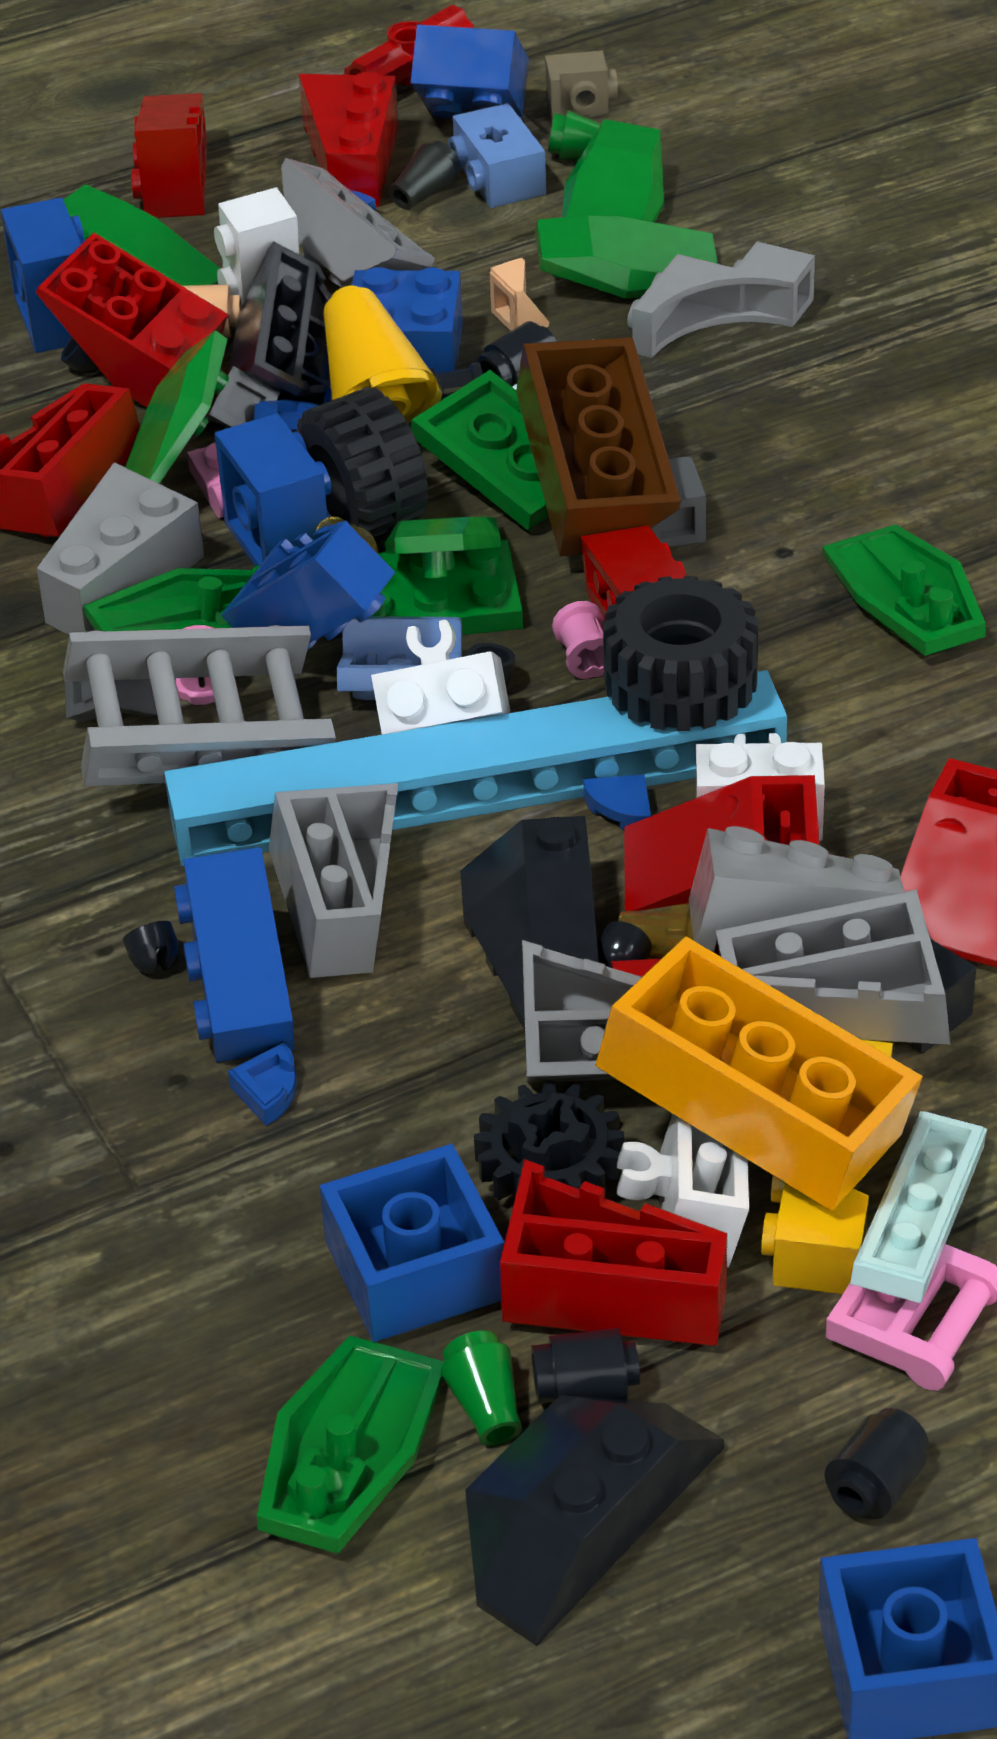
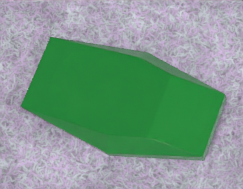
M604 119L565 181L562 217L623 216L655 223L664 206L661 129Z
M87 184L63 199L70 217L79 216L84 240L91 234L96 233L181 286L219 285L217 271L221 268L156 217Z
M575 216L537 219L535 227L539 268L541 271L550 273L554 277L565 278L623 298L642 297L652 285L656 274L663 272L677 254L718 264L713 234L623 216Z
M216 330L186 350L158 384L141 421L125 468L160 484L191 436L197 437L204 430L208 423V418L205 415L211 408L214 393L219 394L229 381L228 375L220 370L227 343L226 337Z
M460 517L398 521L385 545L386 554L422 553L424 578H439L447 576V570L455 569L454 551L501 547V539L496 517Z
M895 524L822 546L823 557L856 603L874 620L926 656L986 637V623L961 562Z
M260 565L253 567L252 570L176 568L84 605V615L96 631L104 632L176 630L193 625L232 628L221 614Z
M349 1335L277 1412L257 1512L258 1531L339 1554L416 1461L443 1382L441 1368L444 1361Z

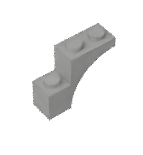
M758 241L743 259H738L733 267L677 254L663 272L656 274L650 288L640 299H636L632 303L629 310L627 325L628 329L632 331L638 355L653 358L659 350L673 340L687 333L720 324L761 322L793 327L814 300L815 255Z

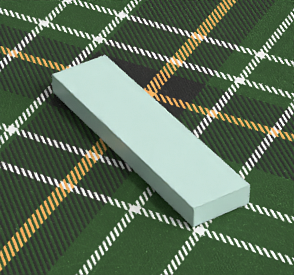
M920 1111L855 1259L850 1284L922 1303L984 1149L986 1128Z

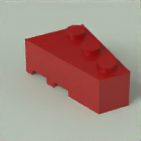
M362 72L357 75L298 73L303 127L305 133L308 132L313 156H316L318 167L324 168L347 189L374 198L376 207H380L399 129L396 76H383L375 72Z
M203 93L144 96L139 115L134 116V169H131L133 198L143 199L144 212L156 218L205 215L207 130Z
M83 383L32 415L33 427L11 441L8 435L2 434L0 436V529L34 533L44 537H59L112 464L115 462L123 467L126 466L140 427L129 388Z
M649 525L581 536L586 592L590 602L596 604L602 610L604 619L609 605L616 604V597L624 591L633 592L634 585L644 581L650 583L657 582L660 577L671 576L673 579H682L684 576H687L683 563L674 560L668 543H662Z
M524 1159L500 1260L502 1322L579 1331L619 1328L620 1334L623 1336L717 1346L726 1297L728 1233L646 1203L640 1211L605 1199V1188L586 1181L583 1182L579 1189L545 1177L544 1166Z

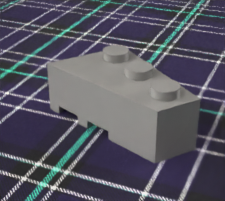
M114 462L37 567L45 623L68 635L71 632L96 631L84 615V605L173 569L190 568L204 558L198 502Z
M398 783L275 792L269 852L309 978L373 972Z
M727 827L725 831L708 828L689 896L693 941L714 952L717 942L716 930L905 892L899 869L893 868L888 861L873 855L858 854L854 856V859L828 854L824 847L808 841L795 840L790 842V845L766 841L758 832L744 827Z
M917 890L716 930L720 957L859 1039L951 1045L946 994Z
M522 940L527 1083L617 1080L597 1068L595 1064L612 1005L642 977L606 967L605 964L585 958L583 960L545 949L541 945Z

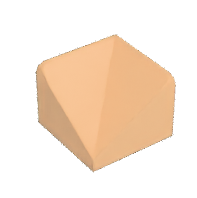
M518 258L491 267V312L510 331L527 321L535 322L539 326L548 327L549 321L526 295L525 260Z

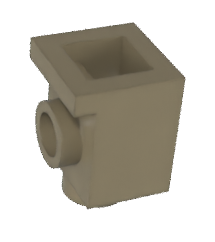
M603 50L545 55L546 100L552 123L554 113L567 115L568 110L581 116L609 113L608 99L618 98V82L615 68L607 69Z

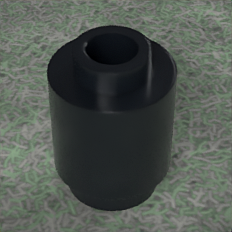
M527 321L488 344L484 348L483 354L477 358V362L481 365L482 374L491 370L512 387L518 382L523 344L557 341L548 328L539 326L535 322Z
M619 1328L548 1336L547 1344L531 1345L533 1377L538 1404L553 1403L560 1395L628 1400L627 1386L640 1385V1369L635 1341L622 1342Z
M895 1408L883 1409L878 1414L869 1415L862 1420L825 1469L827 1487L839 1508L852 1516L868 1519H879L890 1512L925 1465L928 1437L921 1424L908 1413Z

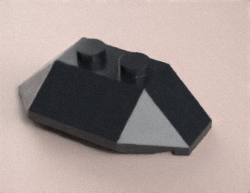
M273 241L267 250L239 312L230 367L234 366L243 371V373L280 392L277 400L301 399L310 403H327L332 401L323 310L332 295L323 285L325 277L319 265Z
M560 1395L465 1490L477 1606L537 1646L724 1449V1439L666 1403Z

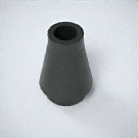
M442 141L422 144L397 181L389 187L390 196L395 204L404 210H410L417 203L453 185L457 180V174L461 170V163L457 154Z

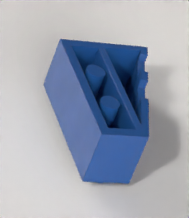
M345 520L319 528L313 534L316 539L314 541L306 533L298 535L293 541L297 545L296 547L287 539L280 540L221 616L232 628L268 627L274 625L309 626L311 637L308 651L321 636L327 641L336 637L353 618H356L361 623L371 617L384 603L386 597L381 591L395 574V571Z
M258 847L183 859L186 884L175 885L174 892L179 923H191L194 941L183 943L189 982L201 980L204 999L193 1001L199 1041L212 1039L216 1063L255 1057L283 1042L287 1044L291 1051L295 1050L293 1019L262 848Z

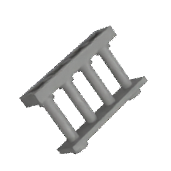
M274 625L245 628L69 633L63 668L64 682L90 681L98 727L87 728L81 761L84 786L166 783L164 771L335 743L336 736L331 719H304L294 674L302 673L311 637L309 626ZM269 675L279 716L278 721H244L235 676ZM210 677L220 723L184 724L175 678ZM150 679L159 725L123 726L115 680Z

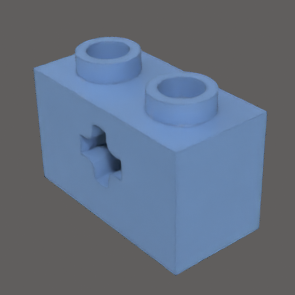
M509 103L453 116L454 136L449 137L448 146L457 154L471 189L478 191L490 208L546 195L545 150Z

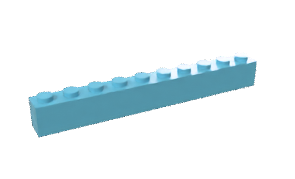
M768 670L758 671L756 692L752 693V701L746 708H738V715L728 721L719 719L716 721V726L706 729L700 726L690 727V731H677V728L666 727L664 730L650 728L649 722L637 723L628 718V711H618L612 705V697H603L164 771L171 823L180 864L184 866L183 859L258 847L262 848V852L269 851L275 792L398 783L392 830L582 798L584 797L583 779L645 774L646 786L696 778V744L734 743L737 734H745L746 744L769 743V733H777L781 743H785L787 741V715Z

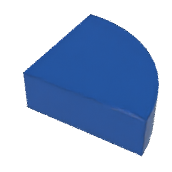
M301 399L259 401V403L255 404L254 420L278 413L290 430H297L298 420L302 418V413L319 405Z
M645 774L583 779L584 800L589 810L595 815H599L600 812L604 816L620 822L621 829L651 816Z
M285 1042L228 1071L230 1088L265 1126L277 1120L289 1108L294 1099L297 1088L293 1054Z

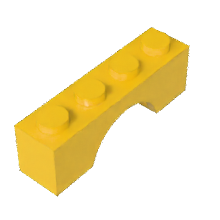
M862 1040L892 1058L893 1043ZM773 1175L771 1202L780 1203L779 1214L766 1212L761 1244V1255L774 1256L773 1286L843 1294L851 1282L853 1265L867 1234L869 1195L853 1188L841 1203L831 1211Z

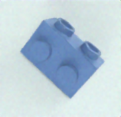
M371 616L360 623L356 618H353L342 630L343 655L337 666V691H352V696L356 699L375 700L371 675L422 665L420 657L416 656L407 644V629L411 626L419 628L423 646L430 648L440 642L441 631L439 629V621H449L456 635L455 646L449 654V659L462 657L461 619L459 617Z

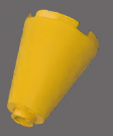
M345 286L334 292L323 310L332 400L365 387L376 388L384 396H388L404 416L407 423L440 402L442 391L438 380L374 292L368 288L358 286Z

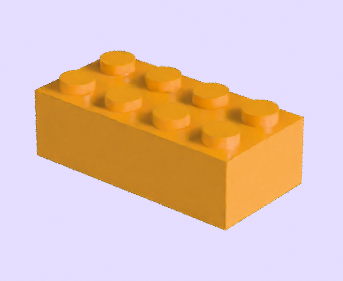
M687 936L612 1005L595 1064L597 1068L831 1211L841 1203L902 1135L923 1078L922 1075Z

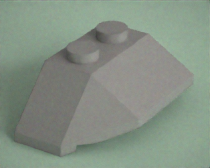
M285 158L281 166L283 193L285 200L297 215L298 243L304 249L302 256L320 267L331 271L329 278L335 284L341 287L352 286L355 270H368L375 267H383L390 270H422L434 267L435 258L414 243L337 181L324 168Z

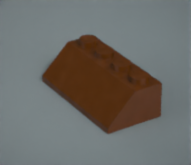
M633 337L523 344L516 393L559 556L582 555L581 536L649 525L652 528L678 511L681 499Z

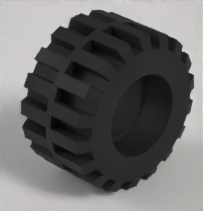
M365 387L302 413V418L298 420L297 431L303 437L309 455L315 462L321 461L324 464L330 477L331 494L326 495V508L333 524L346 520L365 541L393 531L398 521L422 518L428 503V485L422 454L409 424L388 396H384L376 388Z
M671 576L660 577L657 582L650 583L644 581L634 585L633 592L624 591L616 597V604L609 605L605 613V621L603 622L604 688L607 696L612 697V705L618 711H628L629 719L637 723L649 722L650 728L660 730L672 727L677 728V731H690V727L697 726L706 729L716 726V721L719 719L728 721L737 716L738 708H746L752 701V693L756 692L759 626L758 618L755 617L754 607L750 601H742V594L734 588L724 589L721 582L711 579L701 581L695 576H684L682 579H673Z

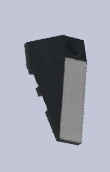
M585 816L521 820L460 870L464 925L471 937L476 936L486 956V964L493 976L498 975L508 992L510 1006L524 1031L522 940L541 945L545 949L599 963Z

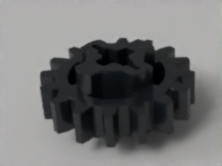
M545 1081L542 1093L533 1094L523 1084L518 1086V1100L512 1102L507 1098L498 1096L494 1099L495 1114L481 1113L479 1117L480 1133L474 1134L475 1161L479 1164V1178L481 1182H493L494 1197L498 1200L506 1198L512 1193H517L524 1159L544 1166L545 1177L578 1189L586 1181L605 1188V1195V1179L619 1180L621 1176V1169L617 1168V1161L624 1143V1132L620 1131V1116L617 1111L604 1112V1097L600 1094L590 1097L586 1101L581 1099V1085L573 1084L566 1093H557L553 1081Z

